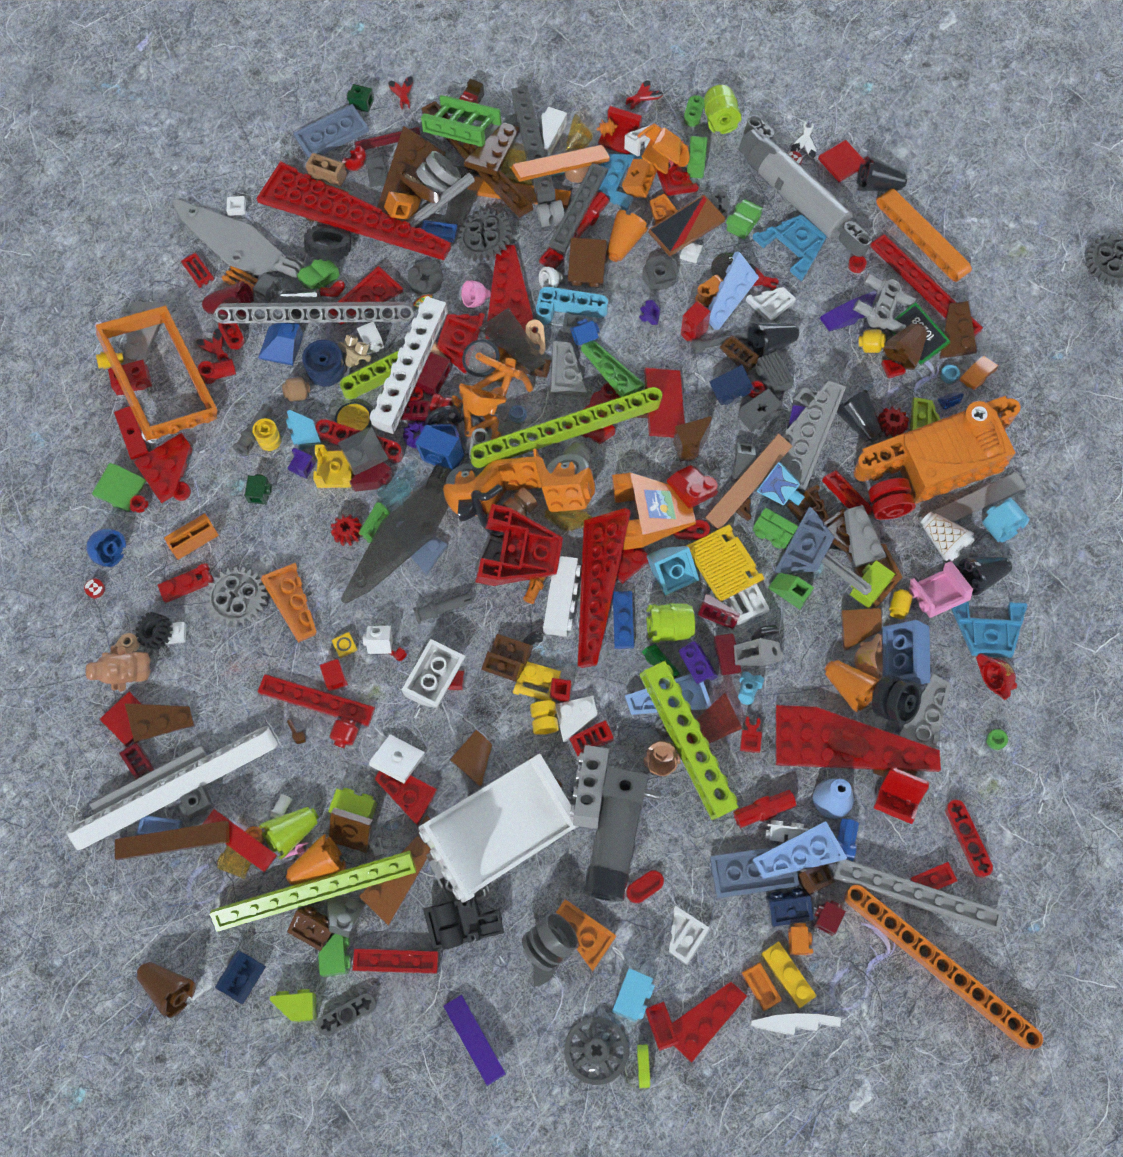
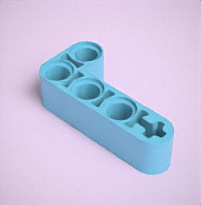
M544 287L539 292L536 317L543 325L551 323L554 311L603 318L608 313V299L600 294Z

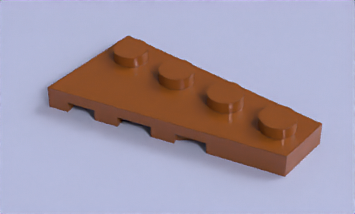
M419 836L401 852H411L416 866V873L369 886L359 896L388 926L427 860L426 855L430 853V847Z

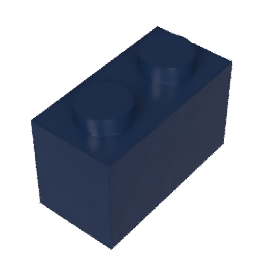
M743 365L709 381L721 406L728 405L734 399L746 396L754 390Z

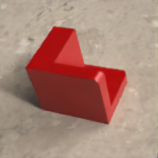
M338 659L319 665L326 687L330 692L348 685Z

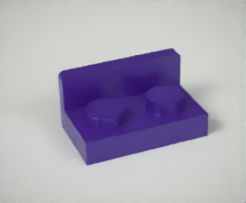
M696 641L691 642L678 651L697 684L707 679L713 681L719 677L701 645Z

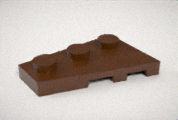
M968 301L951 303L949 305L944 335L950 340V344L941 350L939 359L977 353Z
M125 704L135 743L195 726L189 706Z

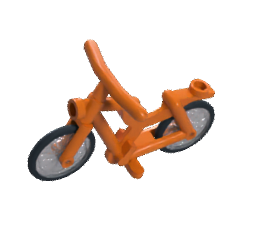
M485 339L475 340L465 348L462 363L469 374L476 377H484L491 374L495 369L498 370V372L472 385L473 387L482 389L504 377L502 386L494 388L490 392L505 398L511 379L515 377L524 383L528 392L533 391L532 383L525 372L515 369V359L506 358L505 364L499 362V350L491 341ZM460 389L459 394L462 399L452 395L451 402L457 408H461L463 405L464 417L456 421L454 426L459 433L464 453L469 454L471 435L475 429L483 428L488 432L491 428V440L501 437V432L498 431L499 419L496 416H491L488 413L483 416L484 421L477 416H473L467 409L464 393ZM478 431L475 433V439L482 442L485 440V434L482 431Z

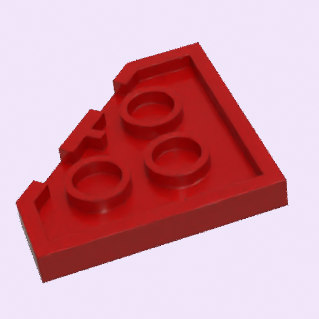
M182 432L134 461L161 504L175 494H178L179 483L187 467L186 461L188 455H191L192 447Z

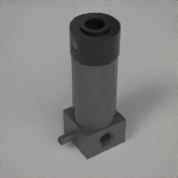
M613 767L607 768L598 828L590 866L587 870L586 884L583 893L593 898L611 902H622L625 899L629 867L644 797L661 799V792L646 789L648 774ZM627 787L629 788V790L623 791L620 788Z

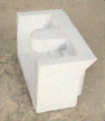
M647 127L625 135L624 149L636 156H640L641 144L645 143L646 148L650 138L647 136L638 138L637 136Z

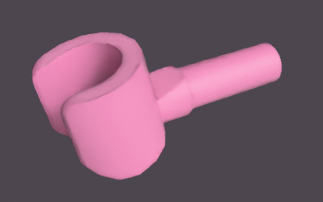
M304 842L296 845L295 849L285 858L292 855L301 856L305 852L304 845L309 843Z

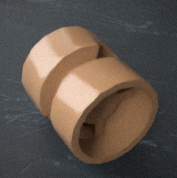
M522 487L514 494V498L510 497L502 506L512 508L526 516L525 512L530 513L538 504L531 493Z

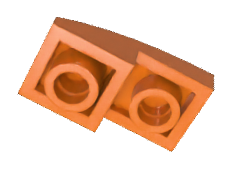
M983 356L961 376L959 381L975 390L985 382L988 376L997 370L999 365Z

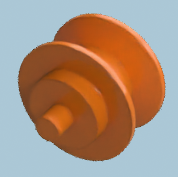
M610 118L605 123L601 119V123H599V127H596V129L600 131V134H603V137H605L606 133L612 136V132H614V128H617V124L614 125Z

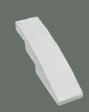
M795 1013L750 1021L749 1026L792 1036L795 1033V1027L813 1032L817 1031L818 1024L836 1028L840 1027L841 1018L821 1014Z

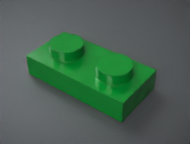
M656 644L648 646L642 651L649 664L655 666L665 661L672 668L674 679L680 674Z

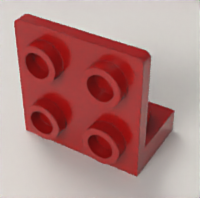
M610 106L607 122L610 118L614 125L617 124V128H614L612 136L606 133L605 137H603L602 134L598 145H603L605 148L629 155L630 152L624 149L625 135L641 129L642 116Z

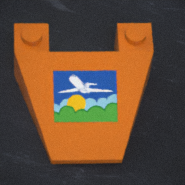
M631 472L612 475L615 503L635 501L638 519L629 520L623 545L624 550L642 548L696 524L693 507L688 509L669 484Z

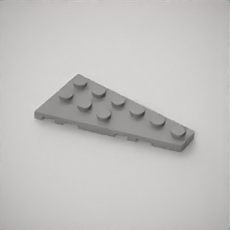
M828 381L782 435L793 447L779 462L801 483L797 488L799 490L805 491L846 386Z

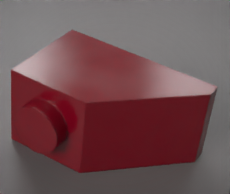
M382 462L355 475L350 480V485L355 492L382 489L384 485H388L392 481L393 473L391 468Z

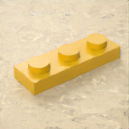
M779 941L761 953L798 1009L817 996Z

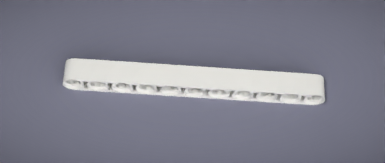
M268 726L259 728L71 826L66 831V834L76 850L84 849L198 789L199 786H204L273 750L278 743Z

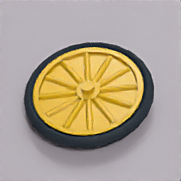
M360 402L346 403L336 412L335 422L363 431L372 425L370 420L371 410Z

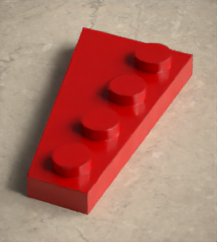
M378 266L338 302H386L403 293L404 289ZM332 308L328 311L332 316L338 315L336 309ZM350 308L347 310V314L354 316L356 311ZM337 322V323L340 324V325H342V324H344V323H346V322Z

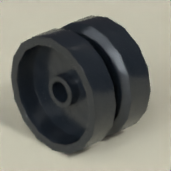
M892 675L884 676L879 680L873 692V712L878 717L904 725L910 723L920 708L922 695L920 686L910 680Z

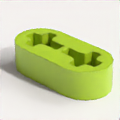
M648 1044L637 1045L639 1088H650Z

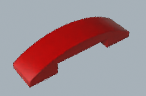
M213 809L203 824L228 821L229 843L225 844L265 872L277 855L224 815Z

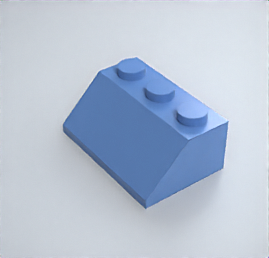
M918 620L883 627V677L892 675L916 682L918 685L930 683V630L928 625Z

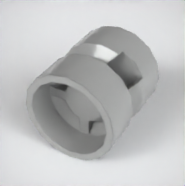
M561 200L553 201L550 205L544 203L536 206L541 228L551 226L552 222L560 224L565 214Z

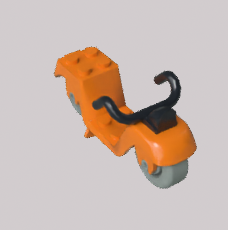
M533 449L534 457L495 460L483 468H476L471 463L462 464L449 473L443 491L448 506L453 512L458 514L460 522L478 516L480 523L485 529L487 523L486 515L491 504L496 505L507 490H518L522 487L525 489L542 488L550 512L586 509L595 494V482L588 462L583 457L575 454L559 456L546 467L543 458L539 457L537 449ZM485 529L490 535L502 538L504 532Z

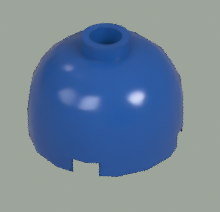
M112 529L97 530L92 533L87 541V554L96 564L104 567H113L124 556L121 553L123 547L126 548L125 537L120 532Z

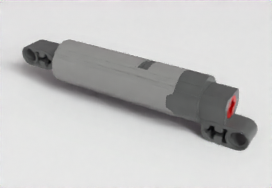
M750 116L739 147V151L747 158V163L813 225L822 231L827 238H834L839 235V241L852 254L858 257L864 256L872 239L859 225L851 221L852 212L772 140L774 130L758 116Z

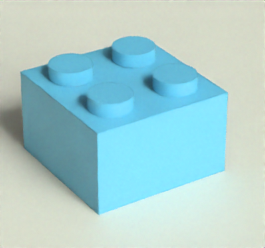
M629 968L612 1012L635 1023L638 1018L642 1020L647 1008L644 1005V1001L646 998L650 999L655 985L651 984L653 978Z

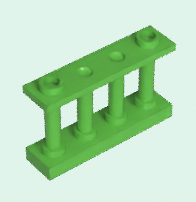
M444 95L439 96L441 109L434 116L425 113L421 116L423 132L481 147L486 143L484 134L486 128L490 124L498 126L502 124L500 109ZM445 113L453 114L450 119L442 118ZM461 116L468 118L464 123L457 122ZM475 120L482 121L479 127L472 125Z

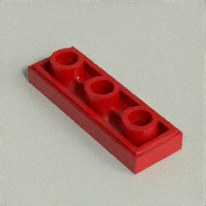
M128 406L115 411L114 414L131 460L149 452L147 445L142 437V431L131 407Z

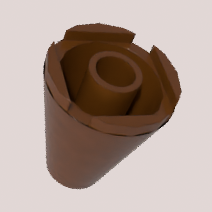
M152 962L142 964L137 970L136 978L164 1017L172 1018L178 1015L188 1005L185 1003L188 997L192 998L194 996L196 984L183 975Z

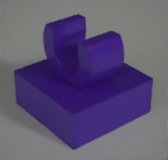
M648 300L645 306L640 308L644 315H640L639 318L643 322L648 321L651 325H657L661 309L653 300Z

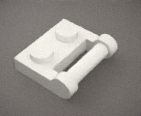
M757 584L738 593L748 611L745 614L742 613L734 595L727 598L731 608L740 613L737 621L738 625L770 610Z

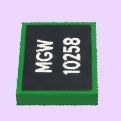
M916 302L894 319L905 324L906 327L912 323H920L926 327L928 333L919 360L920 366L950 344V340Z

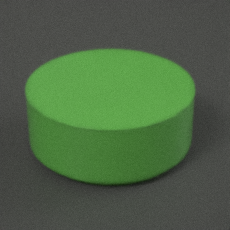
M994 729L988 733L986 742L991 749L1001 750L1007 745L1008 736L1003 730Z

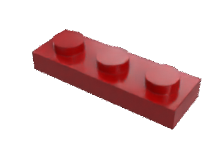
M837 470L829 473L822 479V482L848 509L863 505L867 515L872 514V507Z

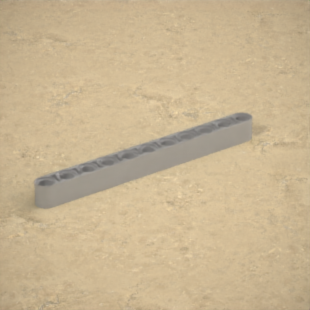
M409 302L223 303L217 307L214 317L219 323L406 322L412 319L414 309ZM332 308L336 309L338 315L332 316L328 311ZM352 308L356 311V314L350 316L347 314V310ZM371 308L375 313L369 316L365 313V310ZM390 308L392 314L385 315L383 309ZM408 308L411 312L408 315H403L401 309ZM242 309L246 312L247 316L241 317L237 311ZM280 309L284 315L276 316L274 310ZM299 309L302 315L295 316L292 310ZM317 309L320 315L313 316L310 310ZM219 310H226L228 316L222 317L219 314ZM256 310H263L265 312V316H258L256 314Z

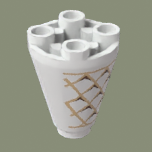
M932 511L920 522L924 525V530L946 562L949 560L954 562L961 555L959 551L963 547L967 549L975 541L972 538L974 533L937 513L934 514Z

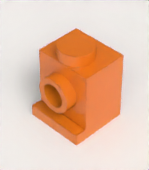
M794 923V927L788 929L789 955L813 954V949H809V946L812 945V934L808 932L806 923Z

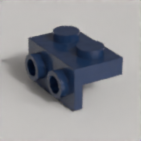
M238 950L219 978L215 988L243 1005L266 966Z

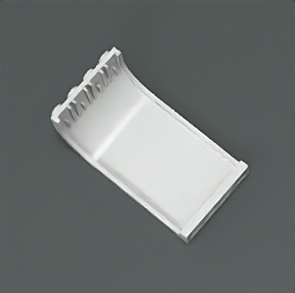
M538 754L418 828L420 830V837L431 849L430 853L433 859L439 862L444 878L450 881L453 886L454 895L461 902H465L473 898L474 893L579 826H573V817H570L571 804L541 754Z

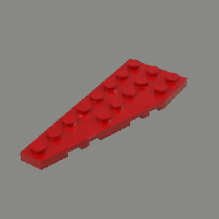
M776 705L775 707L776 765L890 770V768L894 767L902 771L940 772L941 770L940 750L819 707Z

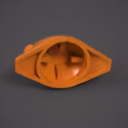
M462 383L459 385V388L464 393L467 409L477 416H484L488 413L495 415L497 406L505 403L507 399L477 387Z

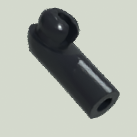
M768 625L760 627L752 635L751 641L777 634V626Z
M538 631L531 632L523 640V643L532 646L535 643L539 644L543 641V635L538 633Z

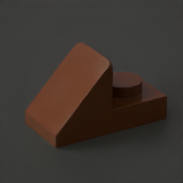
M827 864L806 870L799 874L798 877L803 889L807 890L809 895L836 882Z

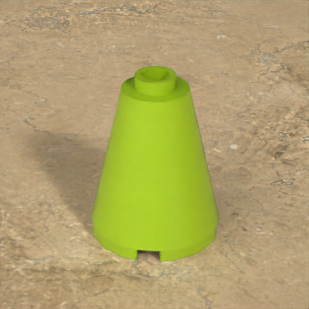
M305 807L263 822L259 825V828H264L265 831L262 832L266 843L273 852L278 851L280 855L277 858L282 860L318 824L317 819L319 816L313 808Z

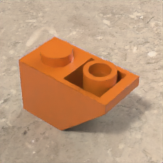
M389 191L384 208L393 218L409 219L417 213L421 198L415 195Z

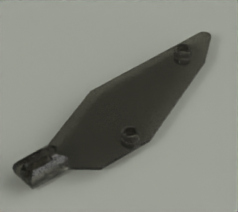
M435 464L426 483L382 520L341 597L343 603H349L370 592L433 538L449 507L445 500L443 488L446 484L447 476L452 471L451 468Z

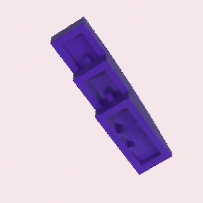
M873 291L850 300L820 317V320L829 332L853 325L858 319L865 317L853 311L855 303L860 300L872 307L877 292Z
M462 994L443 1006L486 1085L489 1086L506 1075Z

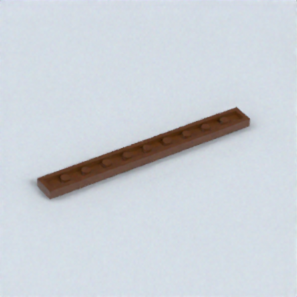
M434 101L421 108L422 114L434 116L441 109V106ZM445 113L442 118L450 119V116ZM444 137L465 160L478 148L477 145ZM475 170L519 218L533 211L531 202L501 170L497 176Z

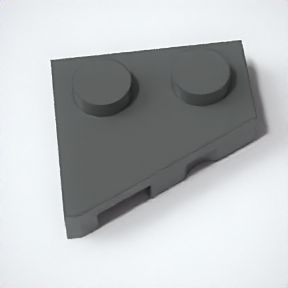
M341 895L326 899L329 932L349 938L364 911L365 903Z

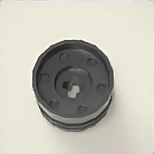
M553 912L543 917L537 926L532 927L522 937V946L525 953L537 967L544 971L554 969L563 961V958L574 952L579 945L578 937L569 922Z

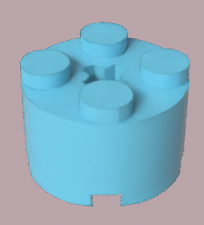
M1010 497L1000 506L991 507L986 512L988 516L982 523L997 542H1005L1018 534L1016 530L1020 526L1024 528L1030 519Z

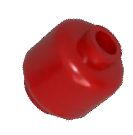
M345 718L336 720L329 735L330 739L334 741L333 745L344 749L346 745L352 746L359 731L358 727L355 726L356 722Z

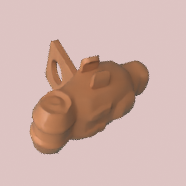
M113 645L110 648V653L104 652L97 662H90L86 665V678L91 681L100 680L102 683L111 684L112 690H119L121 692L126 689L127 682L148 680L151 673V660L148 652L125 653L124 646L118 647Z

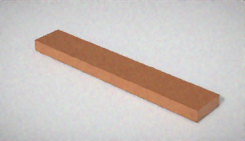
M777 434L704 518L717 530L722 528L793 446L780 434Z

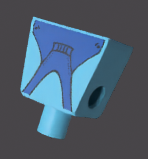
M781 462L777 463L757 490L758 493L781 505H785L788 500H791L798 506L804 499V496L796 491L801 483Z

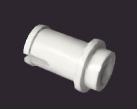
M281 794L274 809L270 810V817L274 819L284 815L292 799Z

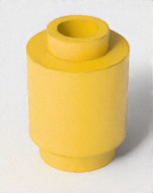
M899 589L893 593L889 607L891 617L902 620L908 615L913 599L909 591Z

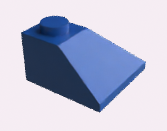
M276 323L269 326L258 358L293 366L303 338L300 325L296 323Z

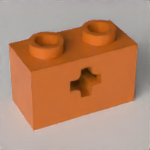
M633 159L622 184L625 193L633 196V198H646L657 172L656 167L643 159Z

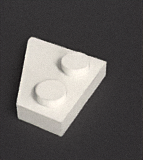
M784 287L774 291L762 292L758 296L752 297V295L746 297V302L769 323L794 304L796 300Z
M593 696L556 704L557 719L563 742L568 741L577 731L579 732L588 722H591L598 716Z

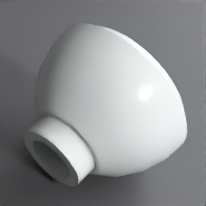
M543 267L539 272V283L542 288H557L562 281V274L552 267Z

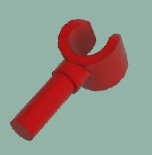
M398 647L396 651L392 650L391 653H387L399 662L403 661L407 656L405 650L401 647Z

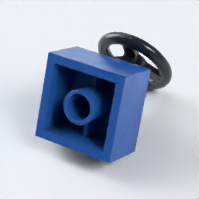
M443 406L429 413L425 420L426 425L415 443L422 461L449 472L458 467L464 457L462 442L454 426L461 416V412L457 407ZM450 411L455 413L454 418L449 417Z

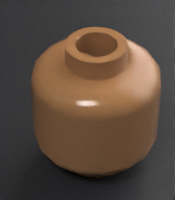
M303 377L287 378L285 383L282 384L284 398L291 402L305 400L307 393H310L309 382H305Z

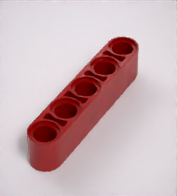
M327 419L319 420L315 427L322 440L338 445V442L361 432L360 430ZM329 427L327 432H321L323 428ZM341 433H347L344 438H338ZM376 436L388 457L386 461L391 463L402 461L404 454L397 442ZM392 450H398L396 455H390Z

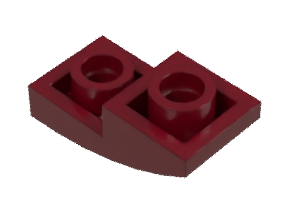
M734 634L714 636L720 674L723 676L742 673L741 665H735L734 645H736Z

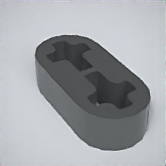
M717 190L712 195L711 203L718 210H721L722 215L727 219V193L723 190ZM718 197H721V203H718Z

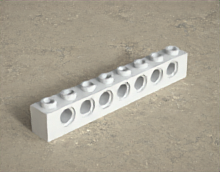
M425 297L424 302L420 303L418 315L412 321L410 333L407 332L403 348L399 349L397 362L393 363L391 375L385 380L383 393L379 394L377 406L371 411L370 420L373 428L394 434L448 313L446 302Z

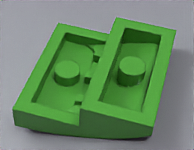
M109 463L92 495L110 503L113 507L129 513L131 510V498L140 494L147 481L120 466Z

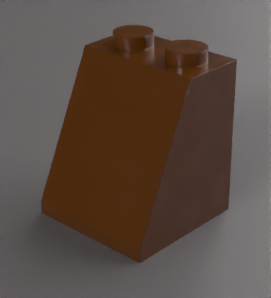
M571 238L568 283H571V286L582 287V284H588L590 288H599L600 285H604L607 252L606 240Z

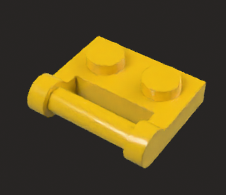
M527 662L515 684L513 694H523L544 701H553V698H549L552 678L560 679L561 671ZM523 683L549 689V691L544 693L524 687Z

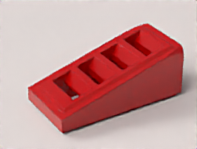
M606 720L569 738L577 757L580 753H584L585 745L588 746L585 736H588L591 742L589 746L601 747L614 741L613 734ZM601 729H603L606 737L604 738L602 737L599 731ZM592 733H596L598 738L597 742H595ZM581 739L584 746L583 749L580 748L577 740Z

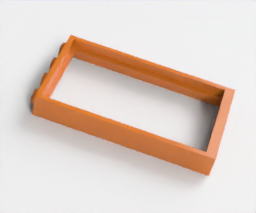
M166 306L96 324L97 338L146 441L159 439L161 436L175 434L180 430L191 429L199 424L210 423L217 419V408ZM164 323L206 410L150 427L108 338Z

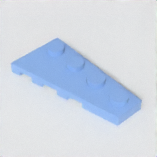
M740 252L734 253L732 257L734 260L726 270V277L720 283L717 296L713 297L708 308L711 311L709 324L714 330L720 329L759 278Z
M691 674L674 679L681 686L682 696L690 704L691 711L713 709L704 682L697 684ZM665 683L659 684L661 688L666 689ZM646 689L624 696L631 715L658 713ZM668 699L669 705L675 707V702L672 699Z
M825 821L754 858L753 862L761 877L766 879L846 860L847 857Z

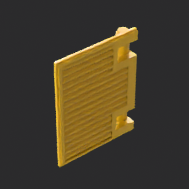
M729 524L687 545L695 565L720 602L765 579L762 573L759 574L756 564L738 536L735 537L732 533L733 529ZM725 535L729 541L725 542L722 536ZM747 571H749L751 576H753L752 578L749 579V577L746 574Z

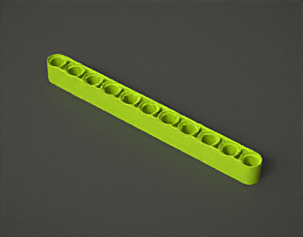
M655 387L648 388L477 444L472 447L470 452L471 464L476 468H483L495 460L510 459L531 452L533 449H540L655 411L660 406L662 392ZM581 420H586L588 423H582ZM564 426H569L571 428L565 429ZM549 431H550V432H552V433H554V434L548 435V434H546V432H549ZM533 437L536 440L531 441L528 438ZM512 443H517L518 446H515V447H514V446H511L510 444H512ZM494 449H499V450H501V451H500V452H494L493 450H494ZM476 455H482L483 457H482V458H476L475 456H476Z

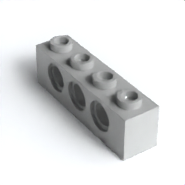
M585 745L584 753L579 755L578 765H582L581 770H577L575 782H579V785L574 787L573 799H576V804H571L570 817H573V826L598 828L608 761V748Z

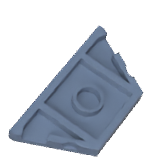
M811 507L808 508L775 570L777 574L817 571L833 542L834 535Z

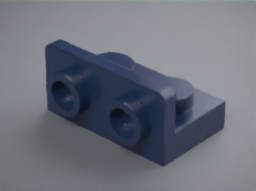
M795 888L791 892H773L771 895L765 896L772 927L814 920L811 896L805 889Z

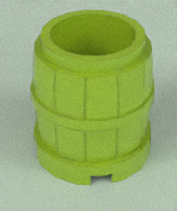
M719 84L711 87L706 92L704 109L709 129L714 133L715 131L720 132V134L734 131L742 118L733 90L726 85Z
M669 603L658 606L657 604L647 605L646 612H650V616L646 617L648 638L651 639L650 643H659L660 641L675 642L677 640L690 639L691 636H694L695 617L691 605L688 606V604Z

